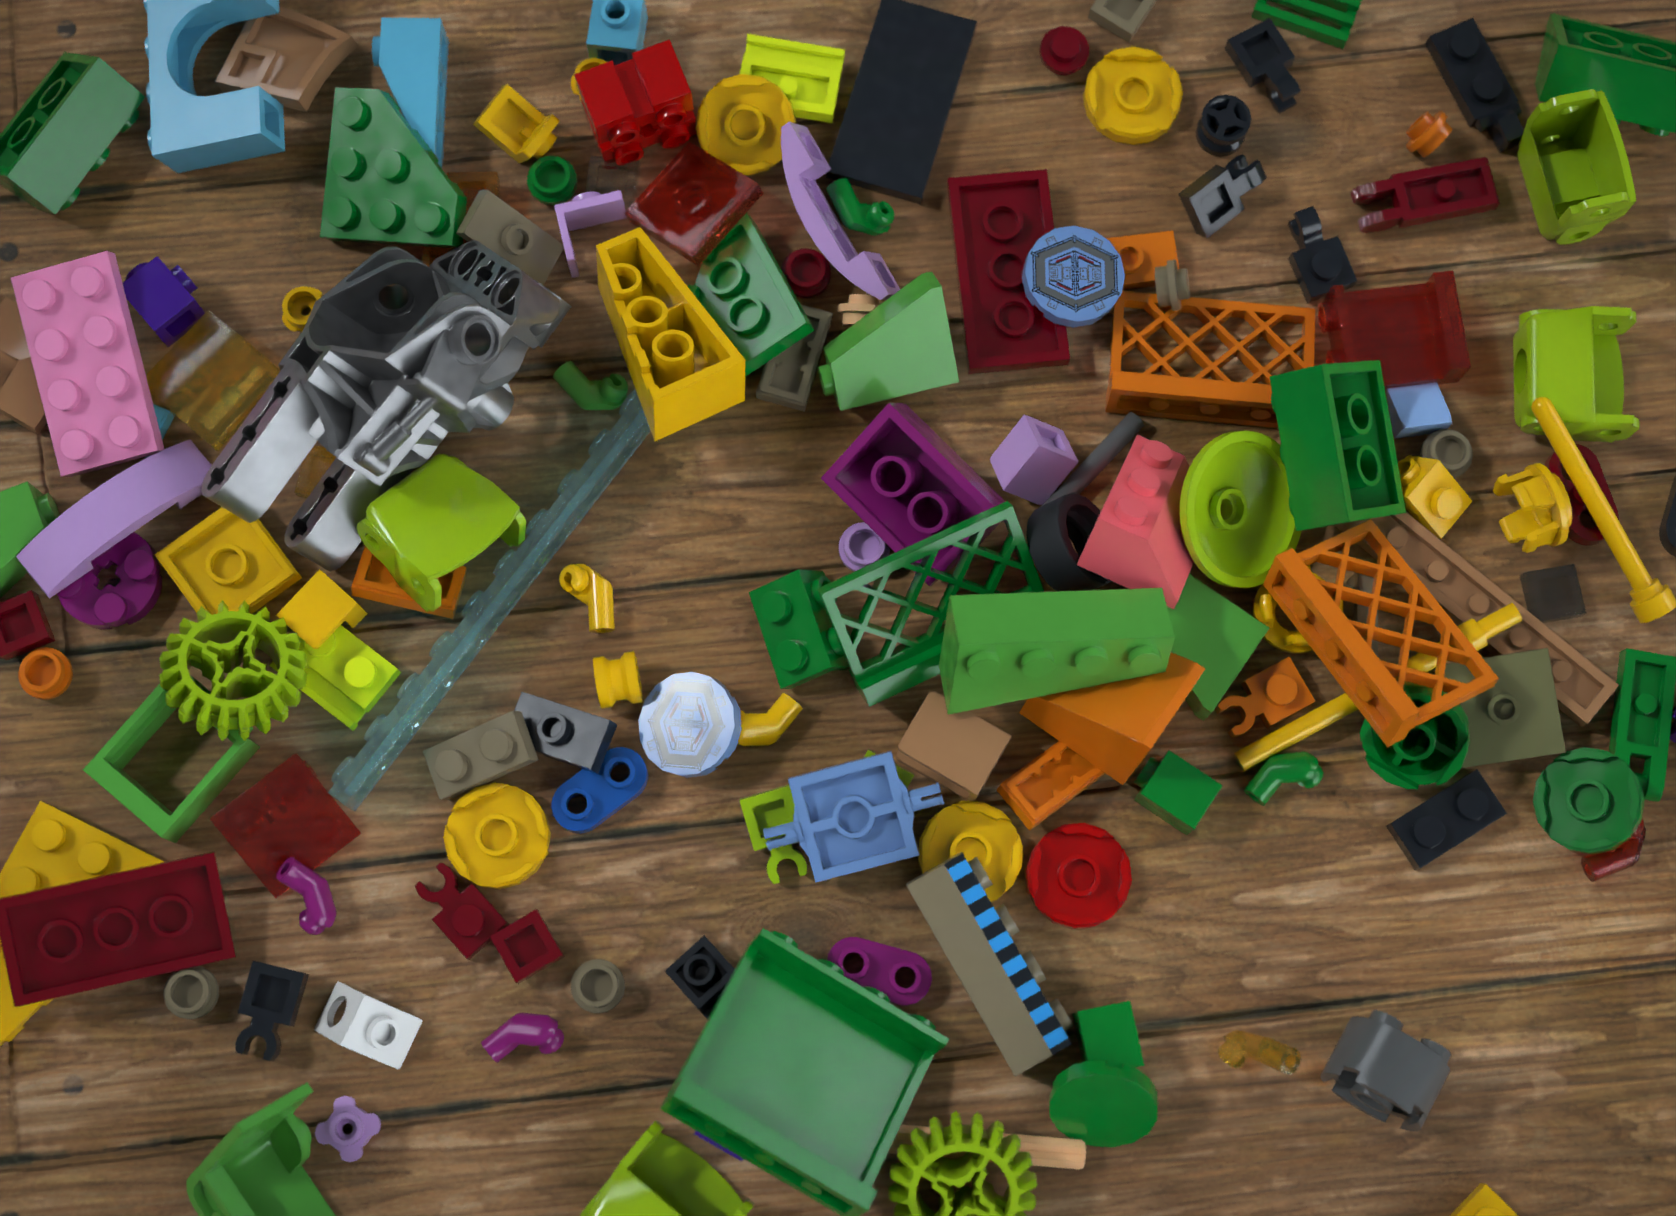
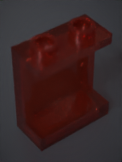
M1453 270L1434 272L1428 281L1422 284L1345 292L1343 284L1332 285L1323 302L1319 303V326L1322 333L1328 332L1331 350L1327 351L1326 364L1380 360L1385 391L1387 388L1437 382L1438 385L1457 383L1471 368Z

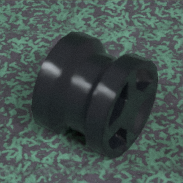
M1231 95L1216 96L1208 101L1203 108L1196 129L1197 142L1205 152L1213 156L1223 157L1238 151L1244 142L1251 123L1250 110L1244 101Z

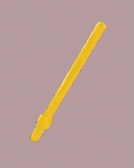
M1510 603L1477 622L1471 618L1457 627L1474 648L1479 651L1488 646V639L1521 622L1522 617L1517 607ZM1417 653L1408 658L1407 667L1427 673L1436 668L1437 657ZM1345 692L1238 750L1234 755L1243 771H1246L1357 711L1358 708Z

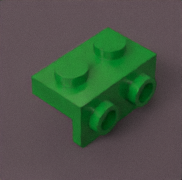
M798 569L749 592L780 689H792L833 670L850 669L817 591L818 588L831 583L823 571Z

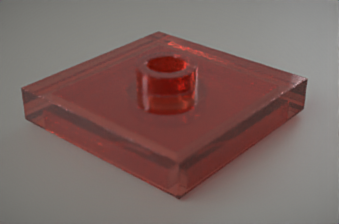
M689 141L630 205L624 214L630 223L638 228L641 227L645 233L696 266H699L764 193L757 182Z

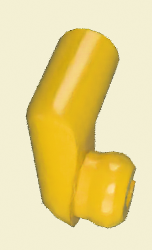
M585 564L565 566L559 575V583L563 590L569 592L588 606L589 632L608 633L615 631L612 584Z
M782 693L767 713L745 714L744 711L740 710L742 730L737 744L741 746H768L775 743L803 708L793 698Z

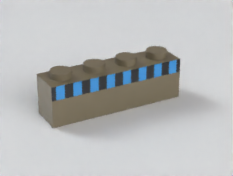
M960 852L906 883V886L1016 1077L1071 1045L1072 1043L1065 1031L1074 1026L1058 998L1048 1003L1038 986L1039 983L1046 980V977L1032 952L1029 951L1021 956L1011 936L1020 931L1005 905L1002 904L994 909L984 889L993 884L980 861L975 857L967 862L963 853Z

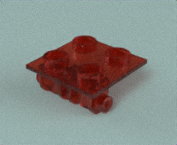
M294 753L209 817L211 822L275 899L289 889L288 886L276 878L278 870L288 858L293 857L311 870H314L361 834L360 830L317 779V774L306 760L303 761L297 753Z

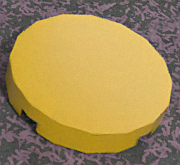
M1132 46L1115 49L1106 54L1103 60L1099 61L1096 66L1094 65L1087 77L1083 101L1088 119L1098 132L1114 142L1136 145L1152 142L1162 136L1177 119L1183 97L1180 77L1174 67L1170 68L1162 60L1163 57L1150 49Z
M740 74L722 79L708 91L698 107L696 131L701 148L713 163L729 173L749 176L768 171L782 160L781 127L788 122L796 124V119L790 100L779 86L761 76Z
M491 783L475 787L458 799L451 810L452 813L448 818L447 825H445L443 839L448 859L461 876L480 887L504 889L519 885L538 871L548 855L551 832L547 814L532 795L516 786Z
M961 801L943 808L928 821L919 840L918 864L922 874L960 852L963 853L967 862L977 857L993 884L984 889L990 902L999 899L1013 886L1022 868L1023 844L1016 827L1003 811L985 802Z

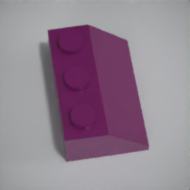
M888 403L821 477L894 552H898L1005 502L906 403ZM1001 522L986 528L979 545ZM949 545L939 550L931 568L948 573L957 565L963 549ZM922 558L915 562L920 563ZM927 576L925 583L928 586H932L938 579Z

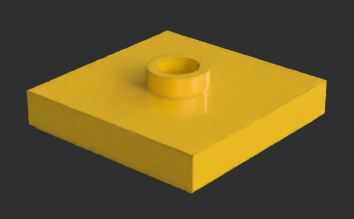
M223 507L154 554L196 613L202 606L212 615L217 614L218 605L222 600L229 607V611H239V606L245 600L249 605V613L253 614L302 579V576L260 519L249 523Z

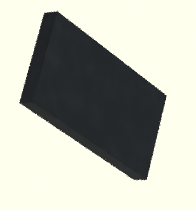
M881 0L829 161L831 170L826 173V178L833 180L847 178L851 185L917 204L922 203L976 31L977 21L903 0Z

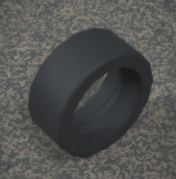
M1076 493L1063 495L1034 510L1027 523L1026 536L1032 559L1037 570L1048 585L1057 592L1095 590L1112 582L1077 565L1101 511L1089 499Z

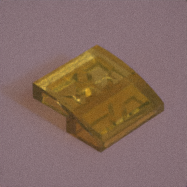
M208 310L146 374L151 396L218 452L245 421L277 377L280 369Z

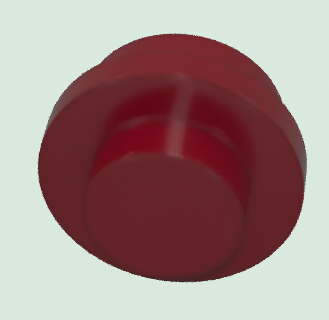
M1059 26L1051 29L1044 35L1040 44V58L1045 67L1054 74L1063 76L1073 74L1085 65L1089 55V44L1086 37L1079 30L1069 26Z
M803 248L793 251L785 258L781 266V270L795 296L799 298H812L820 295L827 288L831 279V268L828 260L823 254L814 249Z

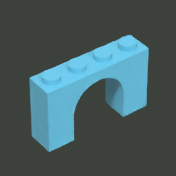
M143 0L148 22V36L145 39L144 45L149 59V82L146 86V96L150 105L151 128L148 131L147 140L151 155L175 172L182 173L285 152L283 104L260 86L212 96H197L193 85L195 59L203 44L212 34L229 24L278 14L279 0Z

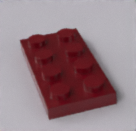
M1047 169L948 178L947 193L968 375L1069 365L1070 352L1066 326L1052 323L1043 317L1044 313L1038 310L1036 305L1032 306L1026 297L1022 281L1024 263L1028 253L1040 237L1054 229Z
M215 851L0 897V940L14 1007L236 957Z

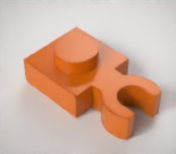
M1289 656L1244 680L1241 685L1248 695L1244 698L1238 695L1228 696L1215 707V711L1217 714H1220L1226 709L1233 708L1240 712L1242 716L1241 724L1236 725L1228 732L1231 738H1235L1245 734L1253 726L1255 718L1260 716L1268 729L1311 706L1316 701Z

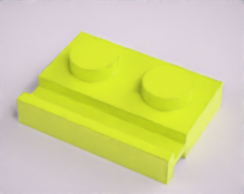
M747 34V44L740 74L761 76L779 86L790 100L796 118L833 123L841 72L845 59V49Z
M342 625L318 649H313L298 636L300 638V648L298 650L304 651L307 657L306 667L303 669L307 673L306 686L300 690L354 731L358 726L357 723L366 712H370L401 672ZM272 662L269 666L278 672L275 663Z

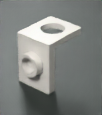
M337 981L314 1031L343 1047L393 1068L400 1069L422 1024V1020ZM346 1000L345 1013L342 1019L334 1026L333 1020L336 1010Z

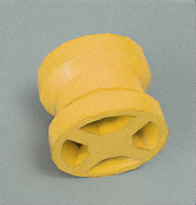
M635 651L624 652L620 659L609 660L604 656L593 657L595 683L601 709L613 707L616 701L628 700L632 704L643 702Z

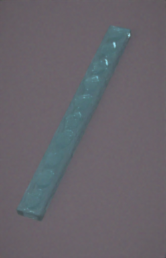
M636 389L623 402L619 410V414L622 416L611 431L603 429L593 440L588 450V454L591 456L579 471L575 468L572 469L563 478L557 489V494L560 496L548 511L541 509L531 519L525 532L528 537L515 552L513 549H510L499 560L493 572L497 577L485 592L478 590L467 601L461 613L465 618L454 632L446 631L438 638L429 653V656L433 659L420 675L416 672L413 673L402 684L397 693V698L400 701L388 716L380 715L370 725L364 736L367 743L355 758L352 756L347 757L335 770L331 778L334 785L328 793L354 812L357 810L651 430Z

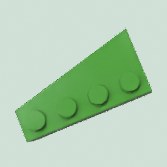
M1162 588L950 595L939 661L947 714L1166 672L1175 634Z

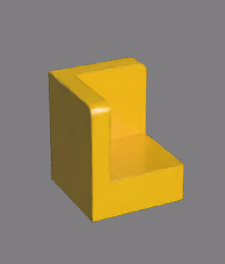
M320 569L276 614L278 618L284 617L286 625L313 649H318L344 621L354 628L367 615L366 611Z

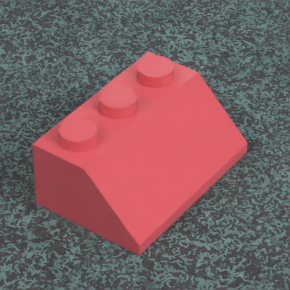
M1137 434L1077 562L1078 566L1128 589L1162 588L1167 607L1175 609L1194 563L1185 545L1180 525L1181 491L1190 467L1184 455L1171 450L1162 442L1149 440Z

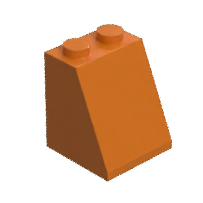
M1171 652L1166 672L1030 698L1026 700L1019 713L1114 780L1124 785L1156 743L1205 671V668L1194 661Z

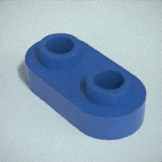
M617 747L608 750L598 774L582 769L555 791L551 806L556 821L565 830L578 834L590 832L643 792L648 781V770L644 760L637 752L629 748ZM619 764H624L630 768V775L623 782H616L611 779L612 769ZM575 796H583L587 799V807L580 814H573L568 808L570 800Z

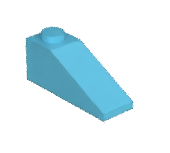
M381 18L380 36H374L372 40L373 64L375 67L381 68L397 105L400 107L402 116L412 129L418 131L439 161L437 163L443 169L449 39L441 18Z

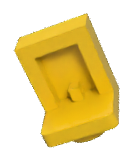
M506 84L502 86L473 125L516 162L521 163L532 156L538 160L546 154L557 139V136L552 131L560 120L553 114L545 117L512 87Z
M1409 455L1398 462L1406 510L1426 529L1439 539H1442L1472 503V500L1440 460Z

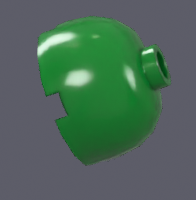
M1404 681L1403 690L1417 708L1431 702L1432 688ZM1459 704L1410 729L1405 739L1389 747L1385 745L1364 718L1360 730V742L1362 741V747L1366 752L1365 759L1369 767L1386 782L1405 789H1418L1419 785H1429L1436 782L1437 786L1446 783L1463 765L1470 744L1468 717L1462 705Z

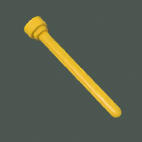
M1546 397L1536 398L1531 406L1532 412L1633 588L1629 592L1633 599L1629 605L1640 623H1647L1666 615L1676 608V598L1668 585H1661L1658 578H1651L1551 400Z

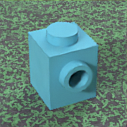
M593 0L586 42L589 58H600L606 62L613 60L614 65L633 59L632 53L643 49L648 19L645 0Z

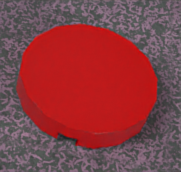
M1087 823L1063 824L1045 834L1031 851L1025 870L1027 892L1036 909L1052 923L1070 929L1093 928L1111 919L1126 902L1132 883L1130 860L1124 849L1105 829Z

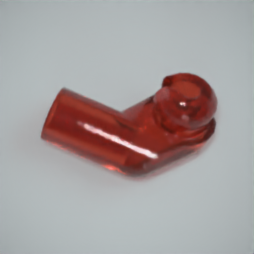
M1643 818L1631 838L1614 850L1582 857L1581 865L1590 881H1597L1632 867L1638 862L1646 836Z

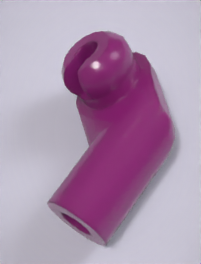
M288 858L281 865L276 878L303 896L306 909L299 914V925L306 933L319 935L324 931L325 927H332L337 915L329 883L325 878L295 858Z
M520 1012L512 1016L486 1037L481 1044L491 1058L498 1063L520 1044L538 1046L543 1054H552L562 1046L564 1033L558 1028V1022L549 1015Z

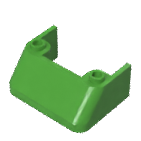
M308 1083L301 1085L237 1123L188 1177L186 1182L187 1194L199 1216H336L302 1167V1164L310 1156L312 1137L305 1122L296 1117L293 1112L313 1092Z

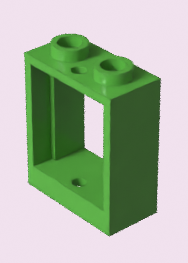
M191 676L199 688L208 694L211 693L203 684ZM159 684L86 765L83 771L161 838L176 843L256 753L260 746L249 737L244 741L239 736V729L229 730L227 738L234 744L175 811H170L123 770L177 709L170 708L167 705L165 694L168 691L163 690Z

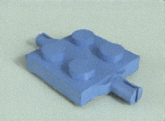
M891 750L789 777L788 782L795 804L793 822L767 829L763 828L765 839L786 834V836L767 840L766 845L769 851L799 842L809 857L815 882H820L919 856L912 828L914 811L941 804L944 805L942 794L921 799L922 797L941 793L939 782L908 791L898 776Z

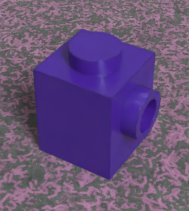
M156 256L149 263L144 262L135 266L127 274L123 282L126 299L167 347H170L208 317L191 296V293L198 288L178 264L169 270L161 259Z

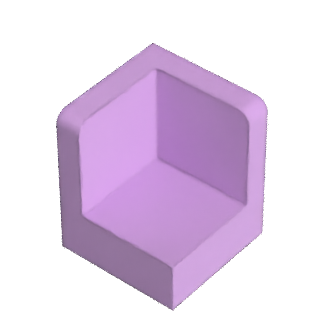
M1025 414L990 458L1003 491L1038 505H1043L1078 463L1063 430Z

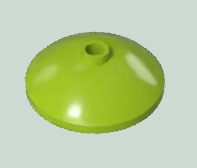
M1233 431L1214 438L1196 455L1183 482L1180 497V525L1185 545L1197 567L1211 580L1224 586L1250 588L1262 585L1275 556L1291 548L1295 550L1300 539L1301 531H1296L1294 517L1289 508L1290 493L1285 465L1280 457V444L1269 436L1255 431Z

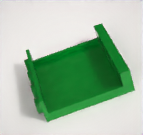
M762 928L747 945L660 1110L838 1215L861 1216L869 1210L875 1198L877 1190L872 1188V1185L934 1055L947 1045L949 1038L937 1032L935 1025L925 1017L917 1014H907L890 1004V999L883 992L868 986L862 987L844 976L843 970L836 964L825 959L816 960L798 949L797 943L789 936L776 931L770 932Z

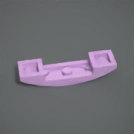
M792 122L786 123L781 127L782 162L791 198L807 232L826 259L844 277L866 293L880 300H887L900 290L897 282L880 254L867 251L857 254L815 181L831 170L829 164L807 127Z
M191 440L157 452L117 474L84 496L43 529L16 557L50 599L93 569L91 561L172 505L176 504L181 509L202 495V483L212 465Z

